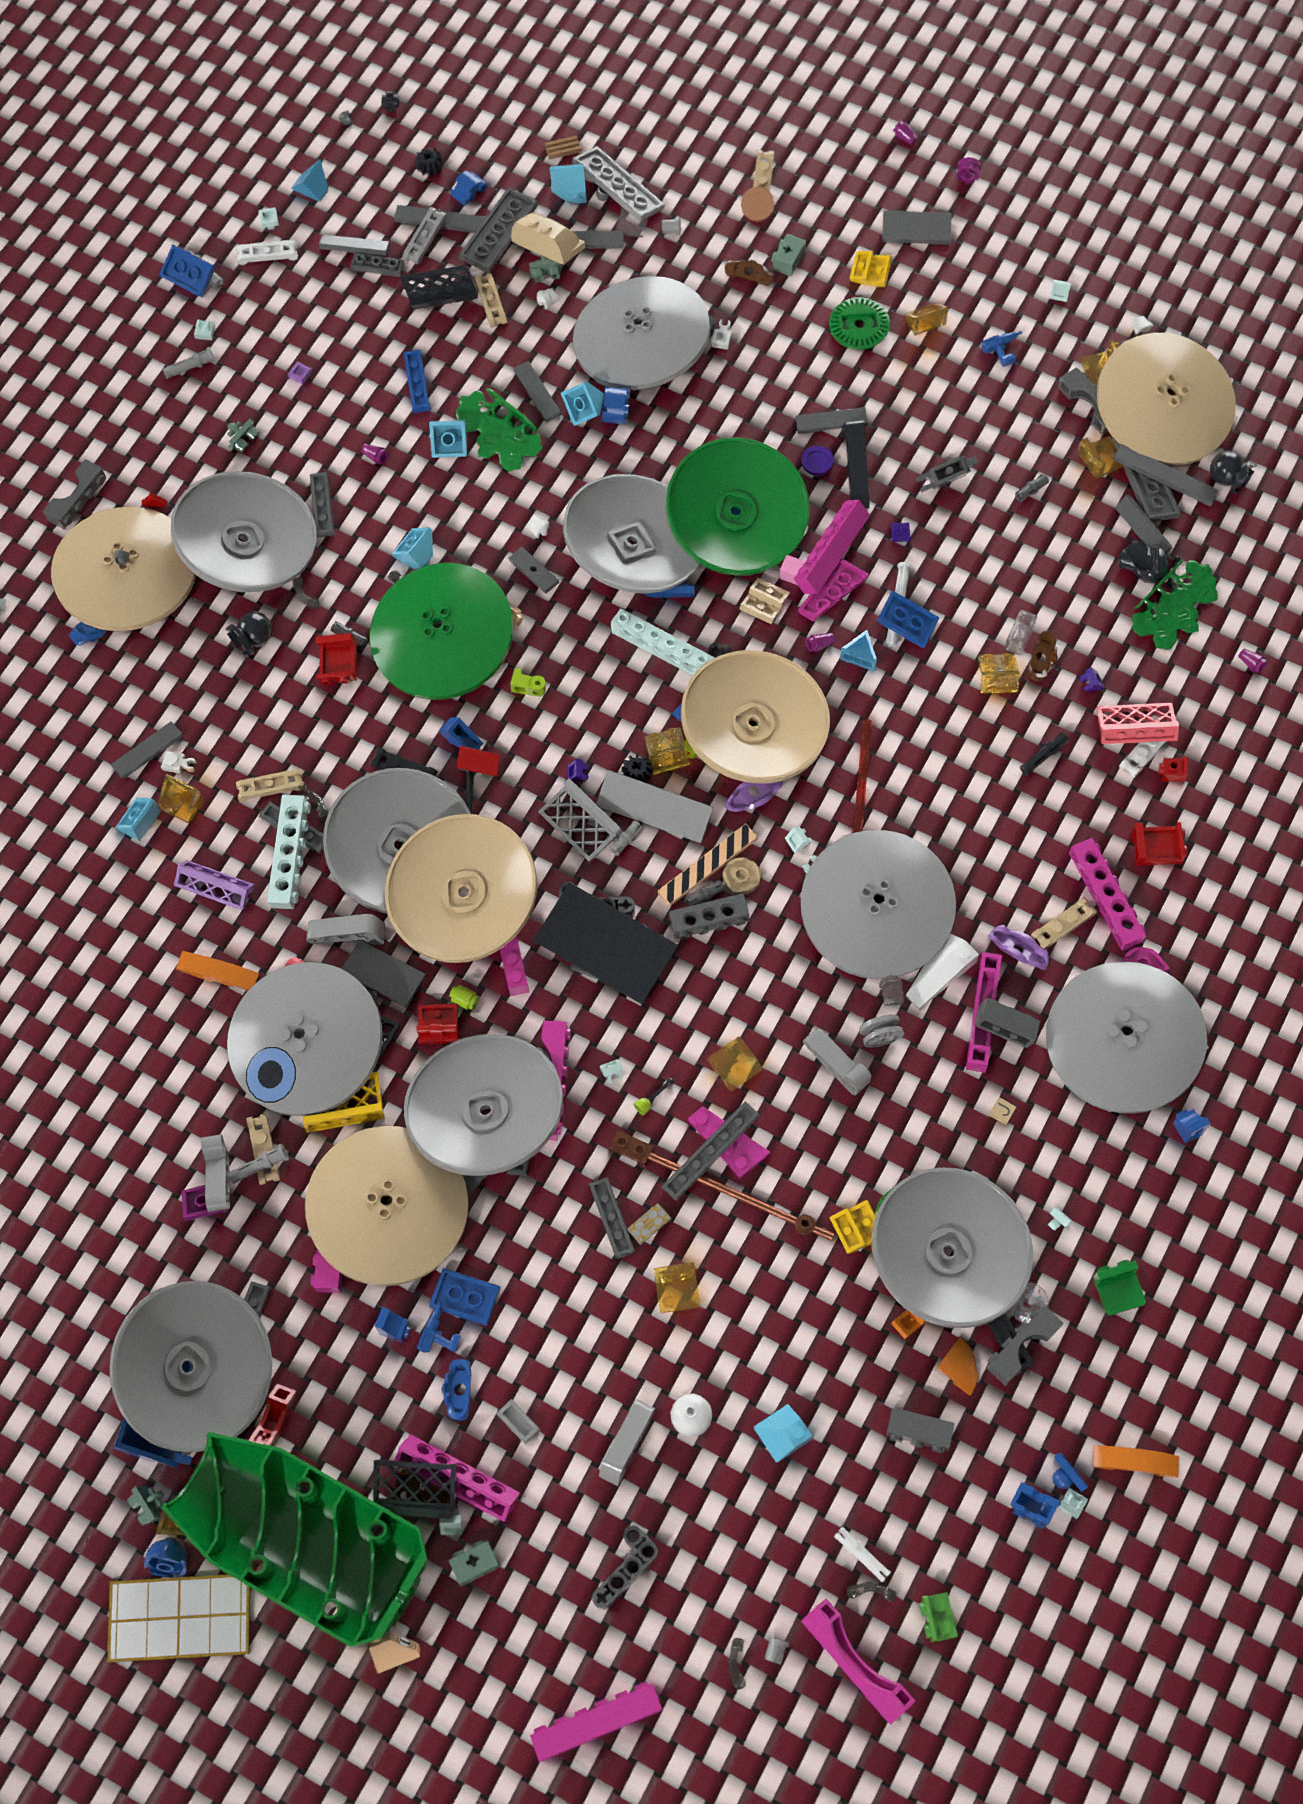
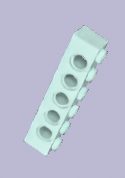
M621 608L611 621L613 634L691 675H694L703 665L715 658Z
M282 795L267 903L271 908L294 909L295 903L298 902L297 885H300L301 882L299 870L303 866L302 849H305L306 845L304 834L308 830V821L306 819L311 808L305 796ZM294 814H298L297 818L291 819ZM296 831L294 836L289 837L291 832ZM290 849H294L291 854L286 855ZM287 867H291L289 872L284 873ZM289 885L286 890L281 891L283 886Z

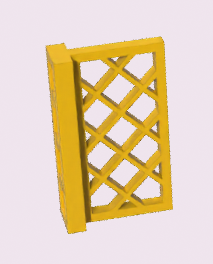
M372 1072L368 1080L375 1079V1084L371 1089L364 1085L361 1087L367 1091L362 1099L356 1097L355 1094L351 1097L359 1102L354 1108L345 1106L351 1100L350 1098L339 1105L336 1111L303 1116V1125L306 1132L385 1119L378 1072ZM370 1095H373L377 1098L378 1103L369 1105L365 1101Z

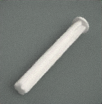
M900 562L897 566L899 571L895 592L905 597L909 571L912 569V565L907 562ZM888 629L886 644L889 647H895L898 634Z

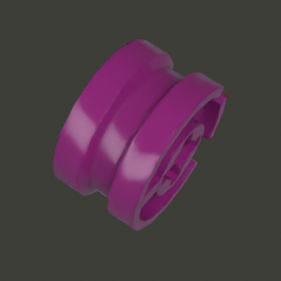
M973 157L959 160L957 164V179L960 182L963 180L968 184L974 183V180L978 181L981 169L980 161Z

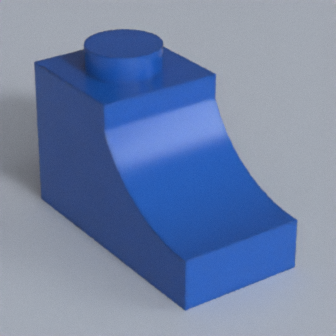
M450 717L439 729V732L449 743L454 744L458 748L464 746L479 750L484 744L459 717Z
M1186 1109L1179 1112L1173 1122L1185 1144L1202 1136L1210 1125L1207 1117L1202 1118L1194 1109L1191 1111Z
M382 1307L375 1324V1328L381 1336L401 1343L404 1342L405 1338L408 1339L412 1329L408 1319L402 1318Z

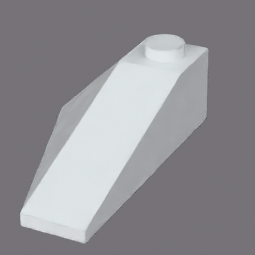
M950 934L938 954L923 966L906 997L920 1010L976 964L979 954L966 940Z

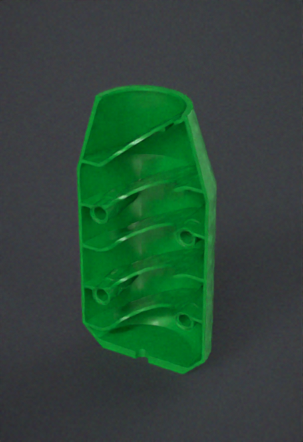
M208 1432L206 1435V1448L197 1469L183 1490L171 1502L162 1505L161 1508L210 1564L353 1648L386 1637L391 1627L397 1624L421 1582L420 1576L427 1566V1556L420 1528L282 1448ZM310 1486V1491L303 1494L305 1488ZM383 1527V1534L376 1537V1531ZM264 1564L263 1569L256 1572V1569ZM338 1607L334 1615H328L332 1608Z

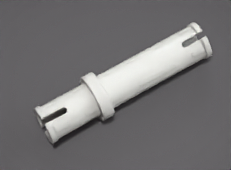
M842 1527L839 1532L843 1536L837 1533L834 1538L848 1549L847 1552L849 1554L852 1553L883 1582L886 1578L885 1576H888L891 1571L860 1544L861 1541L859 1539L856 1540Z

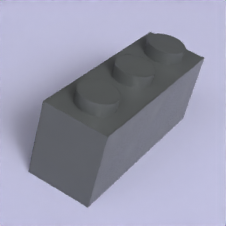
M986 998L978 1007L974 1026L1028 1048L1036 1041L1040 1020L1021 1013L1012 1007L1005 1006L994 999Z
M892 1408L886 1436H890V1440L895 1442L906 1440L911 1442L912 1446L923 1448V1445L932 1447V1451L944 1453V1450L948 1451L950 1448L955 1423Z

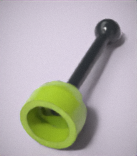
M668 1078L666 1083L648 1099H638L633 1103L635 1109L644 1116L650 1110V1102L668 1086H672L674 1079Z

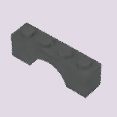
M1078 367L1060 377L1058 388L1068 399L1078 398L1089 402L1095 411L1091 424L1102 436L1109 432L1099 412L1097 386L1092 384L1086 374L1081 372Z
M86 459L75 471L79 480L76 491L66 498H53L43 510L47 521L63 530L73 522L74 517L78 512L82 511L86 502L94 496L95 491L99 486L103 485L106 479L103 469Z
M1046 1306L1041 1310L1037 1308L1029 1316L1032 1320L1028 1324L1023 1322L1016 1330L1018 1334L1015 1338L1009 1337L1002 1344L1004 1349L999 1354L995 1352L988 1359L990 1364L987 1369L1003 1385L1006 1386L1022 1368L1018 1359L1020 1345L1030 1339H1041L1048 1342L1064 1324Z

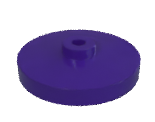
M813 446L803 453L801 463L807 473L820 476L831 470L834 459L832 453L827 448Z

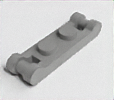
M433 207L428 210L405 249L403 258L411 259L418 265L421 263L439 228L446 221V213H440Z

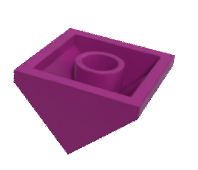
M205 1185L182 1190L184 1221H191L228 1211V1209L208 1212L205 1200Z

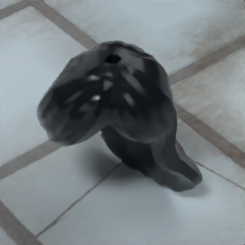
M1139 540L1128 545L1120 553L1118 566L1122 569L1131 570L1141 581L1154 584L1161 581L1166 575L1168 560L1162 547L1145 546Z

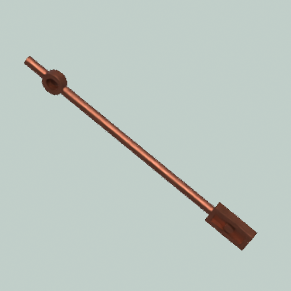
M617 1130L609 1146V1150L642 1165H646L647 1161L650 1160L675 1172L681 1167L679 1164L652 1153L654 1149L652 1145ZM703 1175L697 1180V1182L794 1224L795 1230L802 1236H809L814 1233L832 1241L835 1235L816 1226L815 1220L810 1215L793 1216ZM806 1221L809 1223V1226L803 1227L801 1223Z

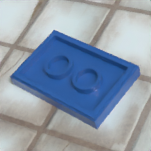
M172 244L159 276L203 298L216 266Z
M892 590L876 622L924 649L940 617Z
M443 1268L429 1307L435 1309L440 1302L442 1303L441 1312L488 1326L501 1287Z

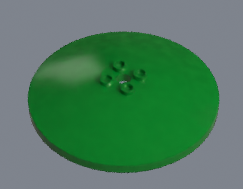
M746 438L717 439L694 449L675 469L666 494L665 506L668 524L680 547L702 566L728 575L758 574L782 563L786 555L790 556L799 545L809 519L807 489L794 465L774 448ZM731 509H739L740 514L733 515Z
M439 563L425 566L398 580L385 593L376 607L370 627V646L373 658L384 677L397 689L406 694L429 700L458 697L484 684L497 672L504 662L513 639V614L508 599L500 586L482 571L471 566L456 563ZM436 622H443L441 627L434 628Z

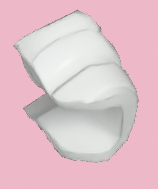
M553 289L541 290L537 293L538 304L544 305L545 309L551 307L559 300Z
M1144 316L1138 317L1131 322L1136 337L1140 333L1144 335L1152 331L1153 324Z
M535 516L528 522L527 527L539 539L540 533L543 536L548 534L549 522Z

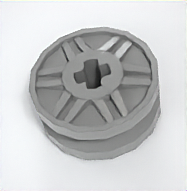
M894 1014L883 1015L863 1023L859 1030L863 1036H866L863 1039L864 1046L871 1048L880 1047L900 1039L904 1035L902 1027L898 1026L900 1024L899 1016Z

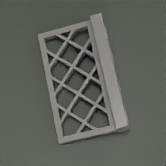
M568 779L564 783L565 786L538 812L590 863L616 837L619 838L622 830L571 779ZM567 793L570 796V803L560 804V798ZM551 807H557V815L554 817H549L545 814ZM560 807H570V816H560ZM573 807H582L583 816H573ZM583 819L582 829H572L573 820ZM586 819H594L596 821L595 828H585ZM559 820H569V829H561L559 827ZM572 832H582V841L574 842L572 840ZM585 832H595V841H585ZM598 832H607L610 835L605 841H598ZM585 845H595V851L590 856L585 853Z

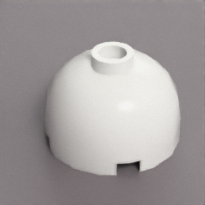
M685 1394L673 1404L671 1422L675 1430L681 1435L696 1437L705 1433L710 1427L712 1411L709 1403L703 1397L696 1394Z

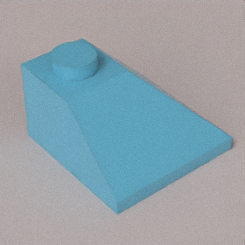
M584 164L550 167L552 192L569 204L586 203Z
M430 527L413 528L391 555L413 569L428 566L429 560L433 556L432 529Z
M788 1404L753 1427L776 1463L812 1439L811 1433L801 1418Z

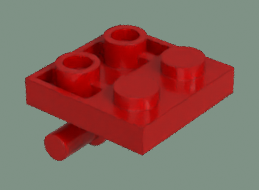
M458 1004L418 1005V1026L416 1027L418 1043L446 1044L458 1041Z

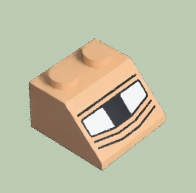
M392 1631L386 1637L370 1642L369 1650L378 1673L420 1657L419 1643Z

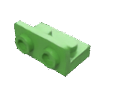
M948 1593L923 1596L919 1607L921 1615L926 1616L927 1624L924 1625L926 1637L931 1638V1642L958 1637Z

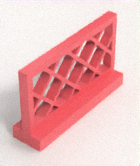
M1172 703L1097 706L1096 711L1102 744L1178 741L1179 723L1176 721ZM1160 710H1169L1166 714L1160 712ZM1141 711H1148L1149 713L1145 715ZM1122 712H1129L1130 714L1127 716ZM1102 713H1111V715L1108 717ZM1153 715H1156L1160 718L1158 720H1155L1151 717ZM1134 716H1137L1141 719L1139 721H1136L1132 718ZM1115 717H1118V718H1120V719H1122V720H1121L1120 722H1118V721L1114 720V718H1115Z

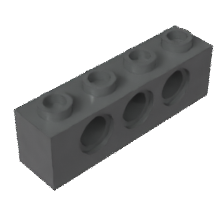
M742 893L669 911V920L674 938L687 939L691 935H704L715 929L724 930L731 925H744L749 921V911L744 894ZM726 911H731L733 914L731 916H726L723 913ZM713 916L714 919L709 921L706 920L705 917ZM689 920H693L696 923L694 925H688L686 922Z

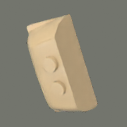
M536 213L524 216L515 222L512 227L511 237L513 243L563 265L585 248V241L580 240L572 230Z

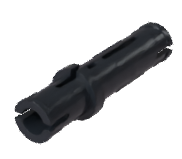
M1061 732L1051 742L1045 743V747L1020 766L1022 773L1028 776L1051 755H1056L1058 750L1069 742L1067 735Z

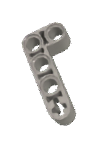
M371 914L308 921L306 941L312 944L363 939L372 945H382L385 939L386 924Z
M820 1028L815 1029L803 1040L806 1048L853 1095L858 1094L870 1083L871 1073L861 1063L856 1065Z
M219 1134L201 1138V1147L206 1161L205 1200L208 1212L229 1209V1155L223 1136Z
M638 1399L635 1400L602 1462L599 1473L600 1478L616 1486L620 1484L627 1464L653 1417L654 1407Z

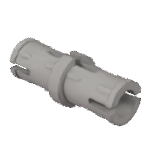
M633 821L624 832L619 834V838L610 846V851L619 856L627 845H631L633 838L642 830V826H639L640 824L637 821Z

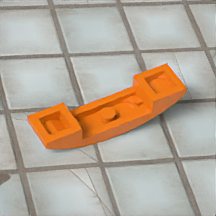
M1094 1446L1093 1468L1120 1469L1178 1478L1179 1456L1136 1448Z

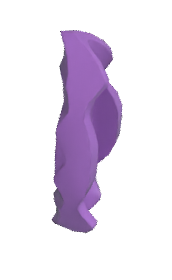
M783 781L774 783L743 782L729 797L726 809L738 812L759 807L768 802L781 789ZM751 787L759 789L757 797H752L749 794Z
M1005 925L997 926L988 934V938L1003 952L1021 963L1042 970L1047 969L1049 962L1047 950L1042 949L1029 935L1021 931L1010 930ZM1014 946H1019V947H1021V948L1023 949V953H1021L1020 951H1018L1017 949H1015V948H1013V947H1014Z

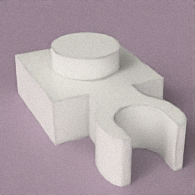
M722 319L719 321V329H714L711 347L729 348L732 331H729L730 321H728L726 326L722 325Z
M166 751L161 768L163 771L181 773L182 769L194 772V768L189 767V764L197 763L193 758L185 759V755L182 753Z

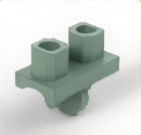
M541 255V260L529 263L531 278H534L536 282H542L544 275H550L551 279L560 278L561 264L549 258L545 259V256Z
M251 419L243 426L239 421L236 424H228L230 431L227 435L232 437L228 447L231 450L235 448L243 453L248 447V443L243 438L247 436L253 441L258 436L259 432L253 427Z
M147 1485L142 1487L135 1486L131 1490L133 1494L127 1501L133 1509L139 1506L143 1509V1512L138 1515L141 1525L160 1521L165 1517L160 1509L163 1505L160 1499L164 1496L162 1490L155 1492L153 1487L148 1488Z

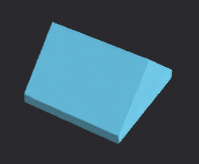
M587 381L561 393L574 426L600 415L604 393Z
M465 420L429 422L432 458L467 456Z
M136 798L115 828L140 842L161 811L152 798Z

